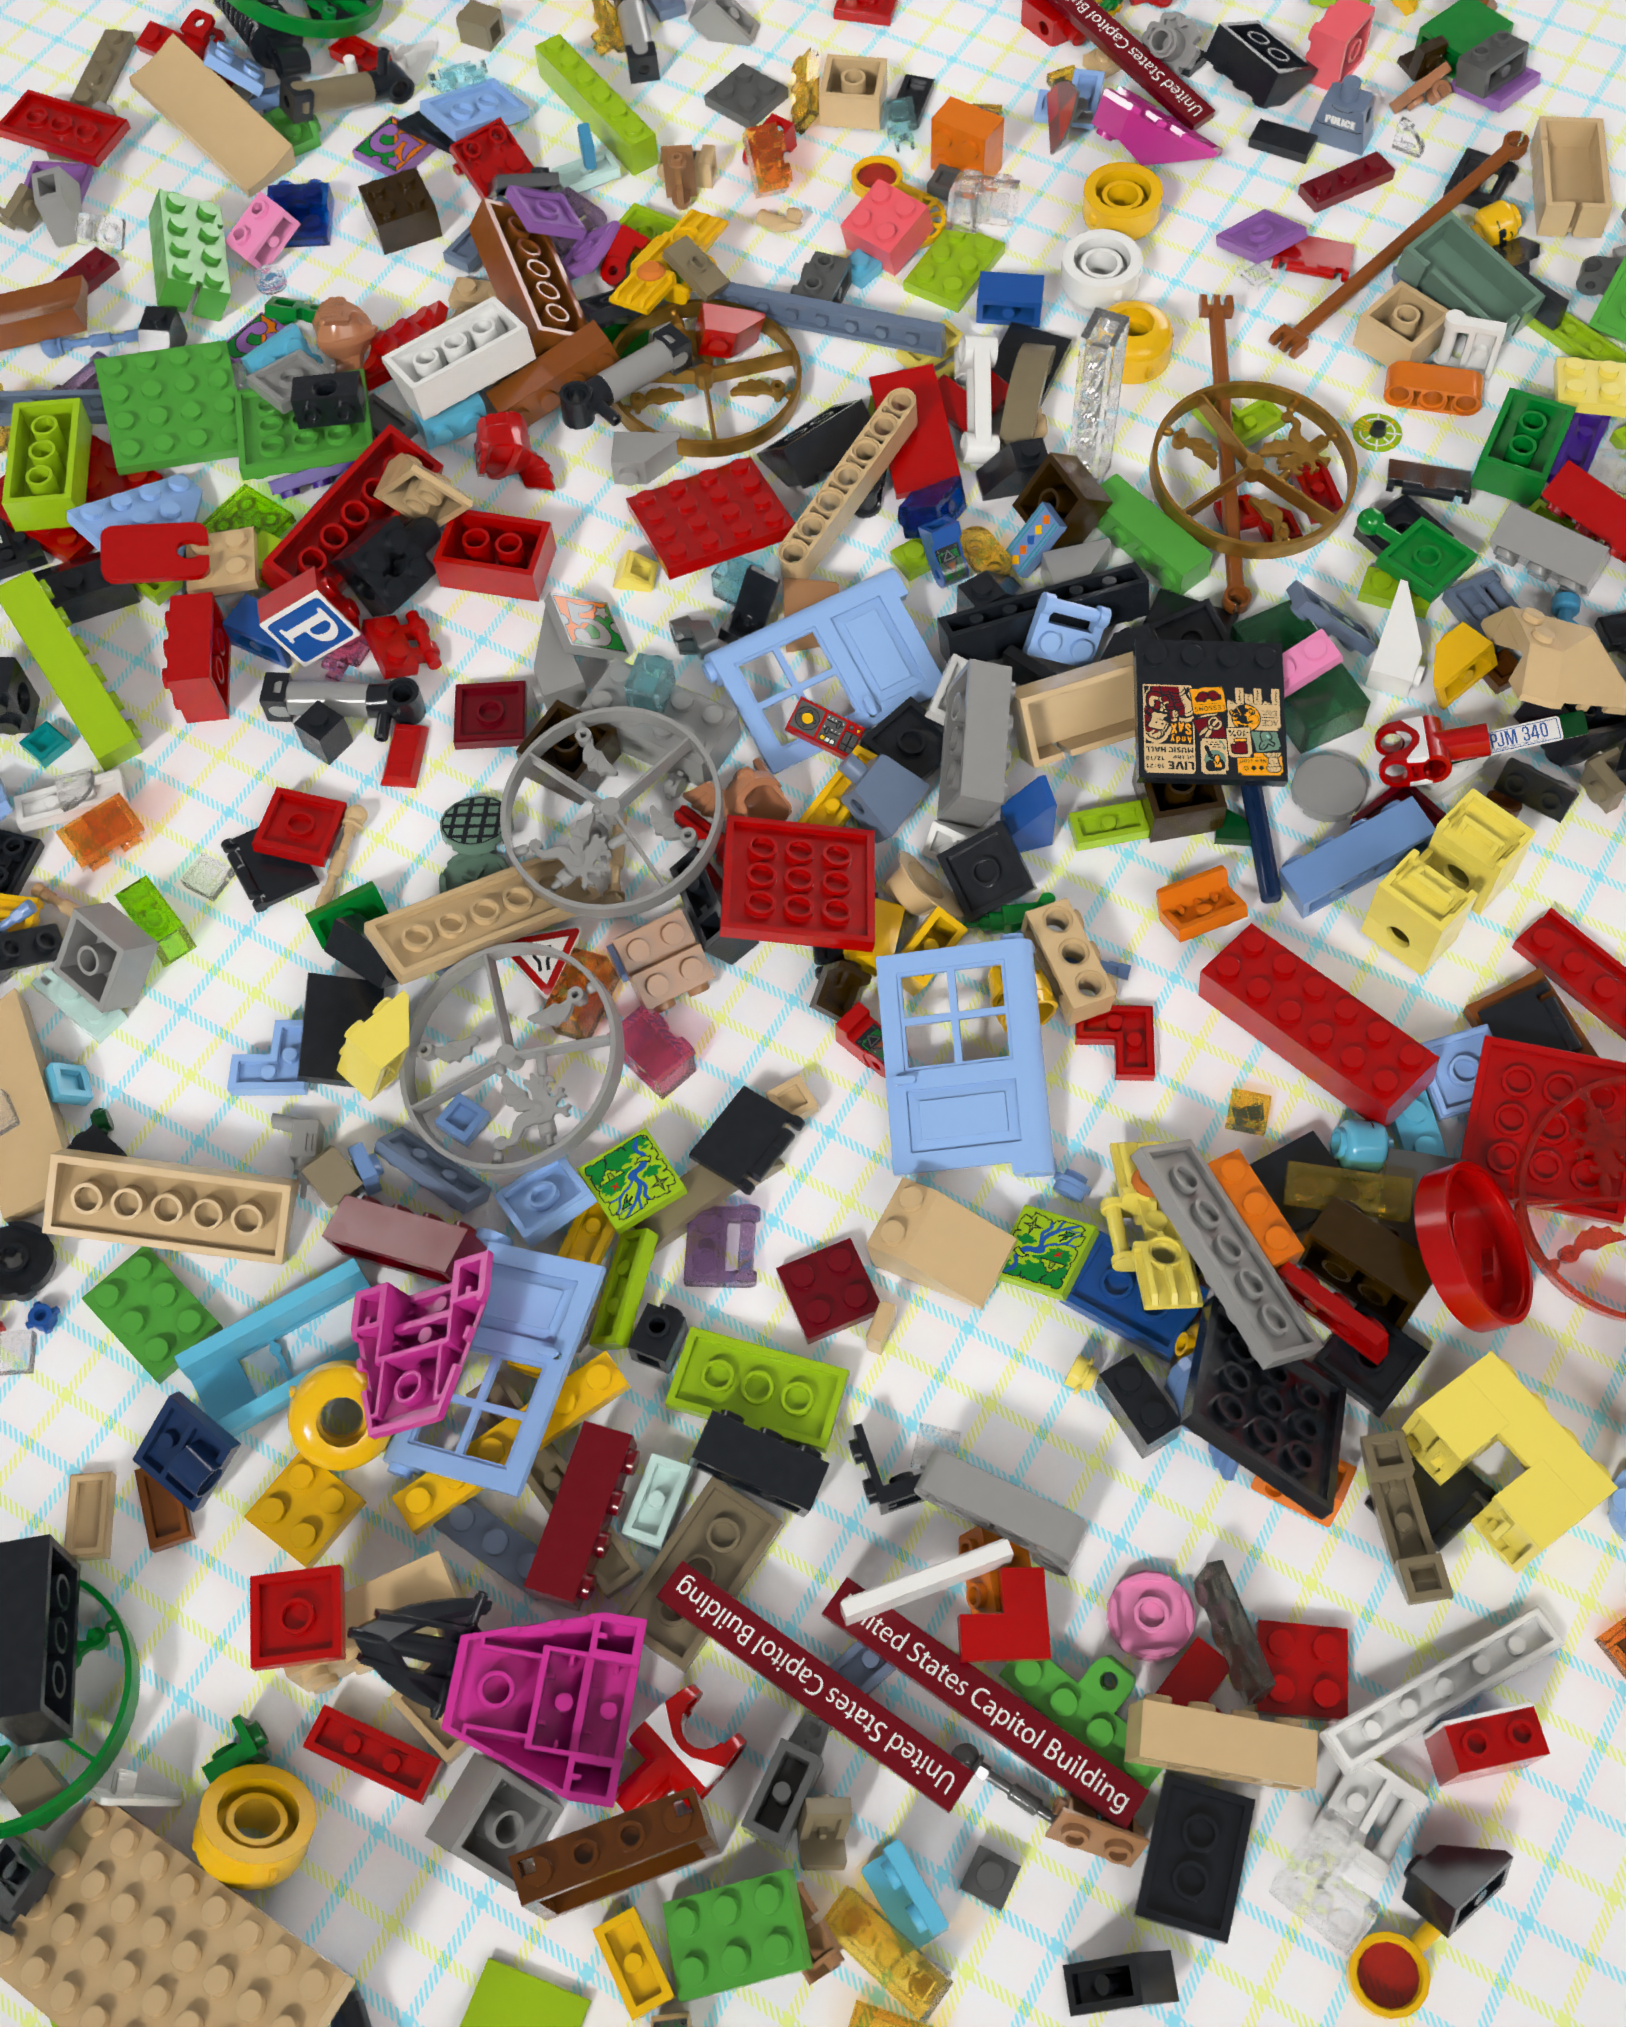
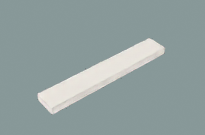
M1536 1605L1323 1730L1319 1737L1346 1777L1560 1649L1566 1643L1541 1608Z

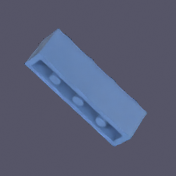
M1413 796L1402 802L1395 800L1386 805L1381 810V813L1369 820L1363 818L1356 821L1344 834L1336 838L1334 836L1325 838L1316 845L1315 850L1306 855L1298 854L1289 858L1283 863L1282 868L1279 869L1280 886L1302 919L1393 870L1413 848L1422 854L1429 846L1435 827Z

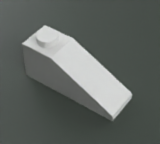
M1400 580L1365 687L1407 699L1411 686L1418 688L1425 667L1418 665L1423 650L1408 581Z

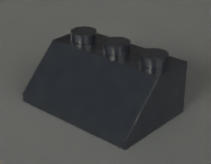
M1259 20L1219 23L1204 56L1213 65L1214 71L1228 77L1236 89L1248 94L1256 106L1264 109L1283 105L1315 76L1318 70Z
M862 399L835 404L756 454L759 460L787 487L801 485L802 489H805L820 480L818 476L825 470L832 472L871 416Z
M100 551L33 572L37 581L45 579L55 596L50 602L55 609L62 607L72 624L141 602L133 583L111 584L103 578Z

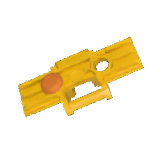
M690 209L670 232L665 231L662 235L655 237L630 263V275L609 297V302L646 315L664 297L667 302L680 305L686 304L690 299L693 289L685 281L681 285L677 284L675 270L662 258L664 249L688 235L705 253L726 230L729 222L720 217H714L707 213ZM706 254V256L717 266V263L714 260V258Z

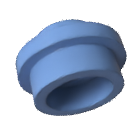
M1066 1169L1064 1174L1056 1172L1053 1177L1056 1182L1052 1189L1074 1202L1081 1203L1084 1196H1089L1092 1191L1086 1185L1088 1178L1074 1170Z

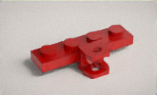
M194 9L180 27L182 33L150 20L135 45L141 52L154 56L171 34L174 33L203 61L205 50L211 40L209 36L214 35L213 42L217 44L218 41L225 42L226 35L223 30L214 27L215 19L211 14ZM204 20L201 26H195L197 21ZM215 72L231 88L234 86V82Z

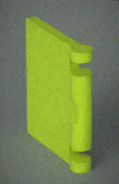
M488 1957L460 2027H582L592 2001Z

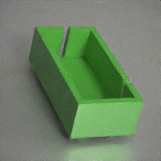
M159 189L148 216L157 306L176 307L179 312L186 313L195 288L198 286L200 290L191 309L192 315L220 322L231 296L224 230H222L221 206L209 201L187 197L177 192Z

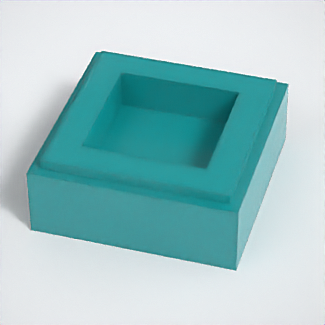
M48 721L42 723L19 742L22 749L44 768L48 767L72 747L70 741Z

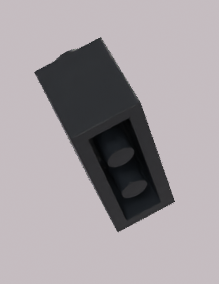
M723 1409L718 1413L712 1410L688 1465L804 1518L813 1506L830 1463L822 1460V1454L811 1447L799 1445L797 1449L782 1442L783 1436L774 1430L760 1427L758 1431L743 1424L745 1419L732 1411Z

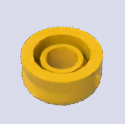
M1115 162L1097 168L1088 176L1084 185L1082 215L1086 226L1090 230L1108 229L1121 232L1134 241L1143 238L1153 230L1158 222L1163 198L1162 183L1153 171L1136 163Z
M1128 300L1111 305L1097 317L1092 329L1093 339L1091 341L1090 358L1093 366L1102 376L1121 384L1134 385L1154 380L1167 369L1171 359L1174 333L1171 321L1158 307L1144 301Z
M337 1360L319 1365L308 1372L296 1386L292 1385L289 1388V1396L291 1398L287 1418L288 1431L292 1442L305 1459L323 1469L344 1471L366 1465L381 1452H386L389 1445L388 1442L392 1436L389 1435L375 1440L368 1436L361 1394L367 1388L368 1378L367 1373L357 1371L356 1361ZM339 1397L353 1399L360 1405L363 1411L360 1425L354 1431L347 1434L332 1433L324 1427L321 1421V1413L324 1406L329 1401Z
M249 1764L233 1768L221 1774L209 1785L202 1797L198 1819L193 1831L192 1850L195 1851L200 1865L209 1875L233 1889L244 1891L263 1890L285 1881L301 1865L310 1846L317 1820L316 1804L312 1794L300 1779L292 1773L275 1766ZM254 1828L264 1832L268 1837L253 1839L244 1836L238 1829Z

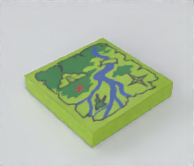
M647 1128L642 1129L577 1168L618 1235L687 1194L686 1187Z
M1024 1205L1010 1232V1235L1017 1238V1244L998 1280L1065 1302L1099 1235L1097 1227Z

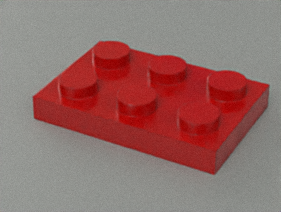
M438 300L429 306H422L415 314L406 319L401 318L392 327L375 333L370 342L369 356L363 364L369 392L393 380L382 361V356L445 323L449 308L444 303Z

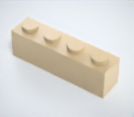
M1145 1694L1144 1699L1128 1705L1124 1762L1297 1793L1316 1788L1318 1731L1302 1728V1721L1298 1719L1277 1717L1274 1718L1273 1723L1259 1720V1713L1249 1710H1231V1715L1215 1712V1705L1206 1702H1188V1707L1172 1704V1697L1162 1694Z

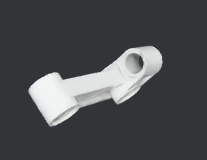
M963 334L959 343L954 347V379L957 384L966 385L967 432H963L959 449L960 461L962 463L985 464L1000 451L999 435L992 434L991 368L995 367L998 357V340L996 337Z

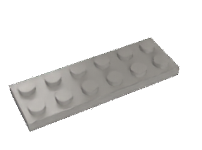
M1192 1139L1143 1146L1136 1150L1130 1157L1137 1166L1141 1178L1150 1187L1160 1204L1162 1212L1173 1224L1182 1239L1183 1246L1191 1253L1202 1271L1206 1283L1214 1290L1225 1308L1229 1320L1235 1324L1248 1345L1250 1354L1258 1361L1261 1368L1265 1370L1310 1357L1324 1347Z

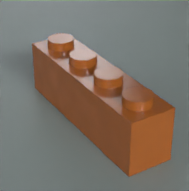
M592 320L485 392L497 412H518L525 419L529 427L561 405L559 391L563 385L571 381L584 382L620 361V358L610 340L595 320Z

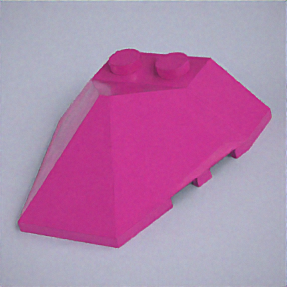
M1124 86L1119 87L1117 91L1112 88L1105 89L1091 123L1098 127L1096 133L1111 142L1118 139L1142 166L1215 158L1220 156L1224 150L1196 131L1190 130L1178 123L1179 120L1159 111L1156 109L1157 106Z
M486 1250L455 1260L451 1283L410 1296L389 1282L355 1292L351 1335L352 1340L357 1342L360 1358L356 1360L357 1371L367 1373V1388L361 1394L368 1436L375 1440L444 1420L489 1297L493 1265V1253Z
M599 1612L587 1616L562 1620L556 1619L544 1623L461 1635L441 1729L568 1801L614 1808L647 1619Z

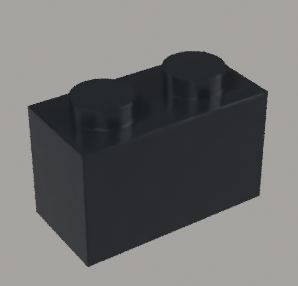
M1134 1353L1098 1375L1095 1386L1096 1393L1142 1460L1178 1438L1182 1428V1424H1180L1181 1419Z

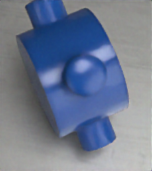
M40 1301L35 1302L28 1313V1321L25 1322L28 1330L35 1327L38 1331L49 1334L57 1324V1314L61 1313L58 1306L51 1308Z

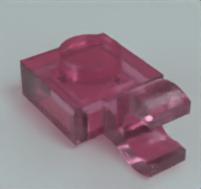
M360 630L361 635L325 656L321 667L329 670L325 675L326 680L340 682L349 665L359 668L370 651L362 630Z

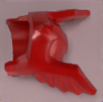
M514 411L490 413L479 419L476 424V442L473 446L478 477H484L487 473L489 479L501 480L518 473L528 489L551 492L556 490L552 480L554 475L549 469L550 464L532 450L530 435L528 434V424L520 413Z

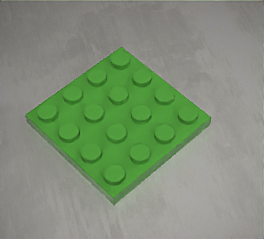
M226 340L93 359L118 476L238 457L234 397L238 390Z
M364 368L351 370L360 371L367 398L365 422L299 429L293 410L283 414L251 388L238 390L234 397L239 471L242 480L264 479L272 475L297 473L301 470L330 467L334 464L356 461L374 441Z

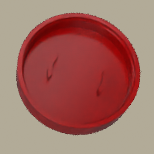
M1461 1161L1426 1173L1421 1178L1415 1194V1227L1424 1264L1443 1303L1461 1324L1477 1333H1485L1521 1323L1527 1317L1532 1304V1267L1523 1231L1504 1192L1488 1172L1479 1165L1469 1161Z

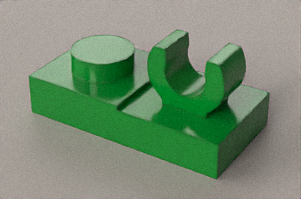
M370 881L304 915L322 949H325L335 919L359 913L365 918L373 920L388 914V910L373 881Z

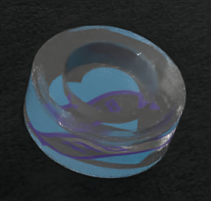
M266 264L258 268L254 273L256 287L262 294L275 295L282 292L287 286L284 269L279 265Z

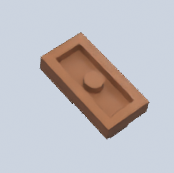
M1447 61L1388 105L1393 113L1397 114L1405 107L1410 112L1425 100L1422 95L1425 92L1426 99L1431 106L1451 93L1452 88L1450 84L1441 79L1452 71Z

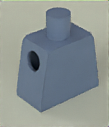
M850 753L837 768L851 781V784L841 795V801L863 829L875 831L876 844L894 835L930 787L927 782L884 754H880L864 764L857 756Z

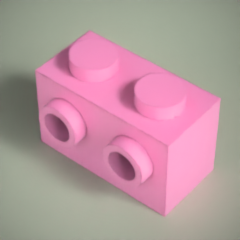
M259 191L226 237L225 244L265 275L301 223Z

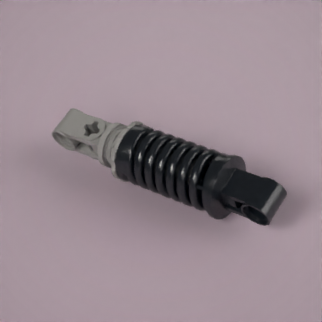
M213 0L214 5L225 15L226 19L249 48L255 61L262 67L274 69L279 79L310 75L311 61L308 51L303 46L304 38L302 36L285 33L261 24L237 10L226 0ZM258 0L263 5L288 14L278 0Z

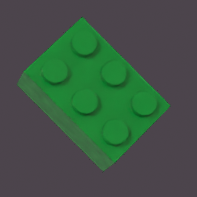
M1510 387L1478 460L1471 480V487L1531 506L1541 496L1576 407Z

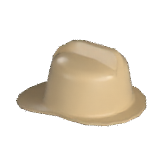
M902 851L899 854L901 865L885 882L884 891L896 904L905 908V913L914 916H925L931 913L937 906H940L953 917L962 918L965 916L955 894L946 885L930 874L910 853Z

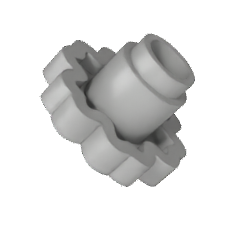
M1164 12L1159 22H1150L1142 35L1145 47L1178 77L1181 76L1183 68L1186 70L1192 69L1201 52L1197 44L1200 42L1202 34L1198 30L1197 23L1191 19H1186L1184 14L1180 12Z

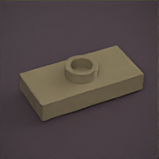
M688 235L664 249L662 258L705 303L728 288L730 280Z

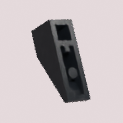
M695 846L669 868L673 879L690 865L701 849ZM708 862L700 875L679 894L703 951L733 965L754 948L759 941L719 937L722 879L711 863Z

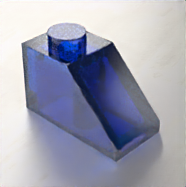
M954 476L913 491L898 507V522L903 527L905 539H920L918 527L940 517L948 516L955 520L960 517L967 508L961 476Z

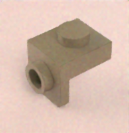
M21 182L5 209L0 206V222L13 231L19 227L30 233L40 217V213L34 203L33 190Z
M1618 747L1606 753L1599 751L1588 758L1579 783L1586 790L1588 798L1593 803L1598 804L1605 814L1618 808L1626 793L1625 784L1613 772L1622 753Z
M829 1794L805 1797L796 1827L800 1867L802 1870L845 1869L847 1864L845 1837L853 1815L851 1797H834Z

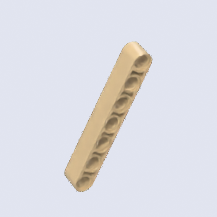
M896 388L886 396L779 545L777 551L782 578L808 579L916 428L918 423L916 396L913 391L907 388Z

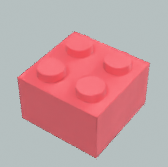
M1338 0L1334 5L1331 4L1327 8L1324 17L1320 22H1315L1309 32L1308 40L1311 43L1305 59L1318 70L1308 83L1328 91L1332 83H1342L1345 76L1351 75L1365 57L1376 7L1359 0Z
M881 179L874 183L840 225L848 250L854 252L857 248L881 261L882 269L894 276L898 274L933 231L928 206Z

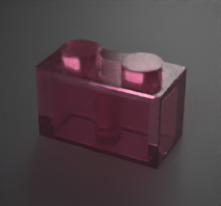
M641 1005L622 1021L625 1046L624 1064L662 1100L697 1071L694 1048L684 1037L680 1036L677 1039L669 1031L668 1023L659 1013L654 1012L651 1014Z

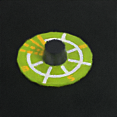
M1380 413L1367 414L1360 417L1354 423L1352 429L1353 438L1357 444L1373 452H1386L1394 449L1400 443L1403 435L1401 426L1396 420Z

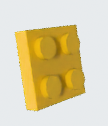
M298 1452L244 1515V1518L308 1569L315 1566L367 1502L327 1469L310 1463Z

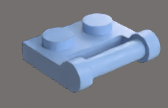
M1043 592L1038 601L1022 651L1027 655L1076 667L1092 664L1103 631L1111 620V609L1104 606L1093 608L1058 599L1056 594ZM1054 612L1090 621L1088 630L1049 621V617Z

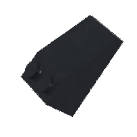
M1524 702L1513 717L1519 724L1575 712L1577 711L1575 709L1577 704L1564 703L1561 709H1550ZM1590 706L1588 711L1584 712L1589 734L1541 744L1540 747L1545 751L1546 758L1560 768L1579 764L1590 758L1593 754L1603 751L1626 738V715L1607 714L1601 711L1603 707Z

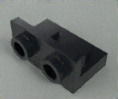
M1513 757L1508 759L1493 787L1494 790L1559 823L1562 822L1579 795V792L1567 783L1557 780Z

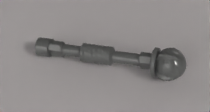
M963 1743L957 1745L950 1754L952 1757L972 1770L976 1777L982 1781H988L1006 1793L1008 1800H1011V1802L1027 1811V1813L1032 1816L1038 1815L1050 1824L1057 1817V1815L1052 1813V1810L1043 1805L1042 1799L1027 1791L1018 1783L1012 1784L992 1771V1767L983 1762L984 1755L982 1753L979 1755V1751L974 1745Z

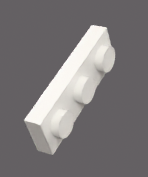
M120 768L13 796L17 826L22 833L129 805L125 778Z

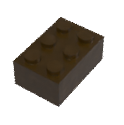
M1335 1195L1309 1229L1302 1243L1305 1250L1298 1262L1299 1266L1311 1271L1318 1279L1354 1303L1358 1304L1359 1301H1362L1400 1330L1404 1328L1433 1285L1424 1264L1420 1247H1413L1401 1239L1398 1232L1392 1227L1382 1223L1378 1224L1364 1215L1363 1210L1357 1204L1349 1200H1341Z

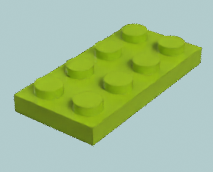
M691 1326L665 1401V1406L668 1409L708 1420L712 1410L718 1413L723 1409L729 1410L745 1419L743 1424L759 1431L760 1427H765L783 1436L782 1441L798 1446L805 1445L819 1452L826 1453L850 1373L849 1370Z

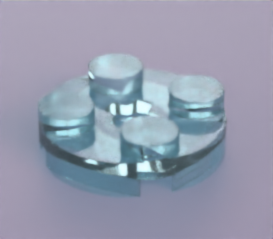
M477 59L479 66L471 65L470 61L438 69L439 76L437 77L433 72L427 74L431 87H436L440 93L457 89L456 83L465 81L469 85L486 81L484 74L488 73L485 59Z

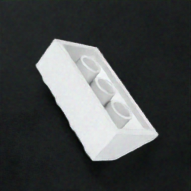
M493 296L381 358L407 404L425 421L459 401L467 399L470 395L486 386L494 384L497 380L513 371L521 369L524 365L535 360L536 356L527 326Z

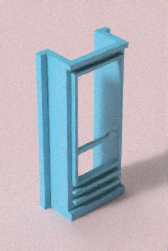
M352 1258L179 1353L174 1358L180 1370L192 1382L207 1415L235 1437L287 1408L291 1398L289 1396L290 1386H296L308 1372L317 1366L330 1361H356L360 1358L359 1347L356 1342L293 1377L281 1353L283 1350L282 1346L276 1343V1340L354 1298L355 1292L370 1288L371 1286L356 1260ZM270 1344L269 1351L273 1356H276L288 1381L257 1397L240 1360Z

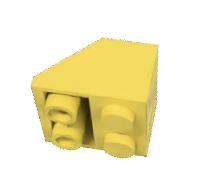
M404 990L393 999L389 996L385 997L372 1011L374 1015L365 1022L361 1019L356 1021L344 1035L346 1041L339 1051L341 1057L337 1071L369 1102L397 1079L409 1048V995Z

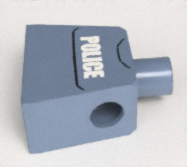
M1347 75L1343 78L1342 83L1334 82L1331 84L1322 100L1309 133L1318 135V143L1362 156L1373 136L1375 96L1372 92L1360 89L1362 81L1358 76Z

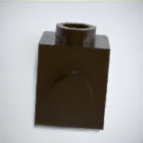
M1443 35L1437 36L1418 45L1416 49L1399 56L1397 64L1415 82L1442 64L1449 42Z
M842 959L823 967L809 1007L838 1022L853 1007L859 988L870 984L872 976L862 971V967L851 960Z

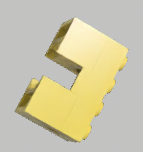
M1472 788L1437 824L1427 849L1420 855V852L1413 848L1379 883L1360 931L1413 971L1423 976L1457 940L1470 910L1480 915L1511 883L1536 831Z
M1492 1350L1419 1406L1400 1429L1404 1432L1411 1456L1416 1459L1440 1486L1497 1441L1504 1447L1507 1446L1520 1460V1465L1524 1468L1525 1472L1496 1494L1492 1501L1471 1519V1524L1515 1574L1618 1489L1612 1482L1608 1470L1588 1456L1580 1447L1575 1434L1568 1428L1561 1426L1548 1412L1545 1402L1537 1394L1529 1392L1517 1379L1513 1367L1505 1360L1499 1359Z

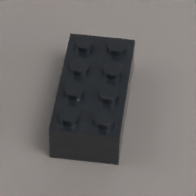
M50 1534L0 1542V1733L18 1747L73 1738L81 1565Z

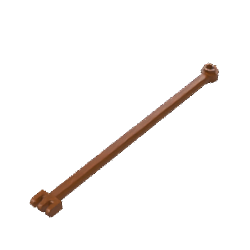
M1522 131L1508 132L1504 136L1503 143L1498 150L1297 325L1291 328L1283 323L1271 334L1268 342L1273 346L1280 342L1278 346L1280 351L1285 353L1290 349L1288 356L1294 360L1308 349L1309 339L1306 337L1403 253L1406 246L1448 212L1452 211L1505 163L1517 161L1524 156L1529 144L1528 135L1525 134L1523 141L1520 142Z
M1200 294L1198 299L1199 318H1209L1213 385L1230 382L1225 319H1232L1234 312L1233 295H1226L1224 305H1221L1220 295L1213 294L1211 304H1208L1207 294ZM1231 399L1214 401L1215 409L1233 431ZM1216 433L1219 480L1221 484L1236 474L1235 456ZM1237 487L1221 497L1223 535L1241 540ZM1225 554L1227 588L1223 594L1221 605L1226 612L1233 615L1236 603H1238L1239 606L1235 613L1240 615L1247 611L1252 595L1250 590L1244 586L1242 558Z

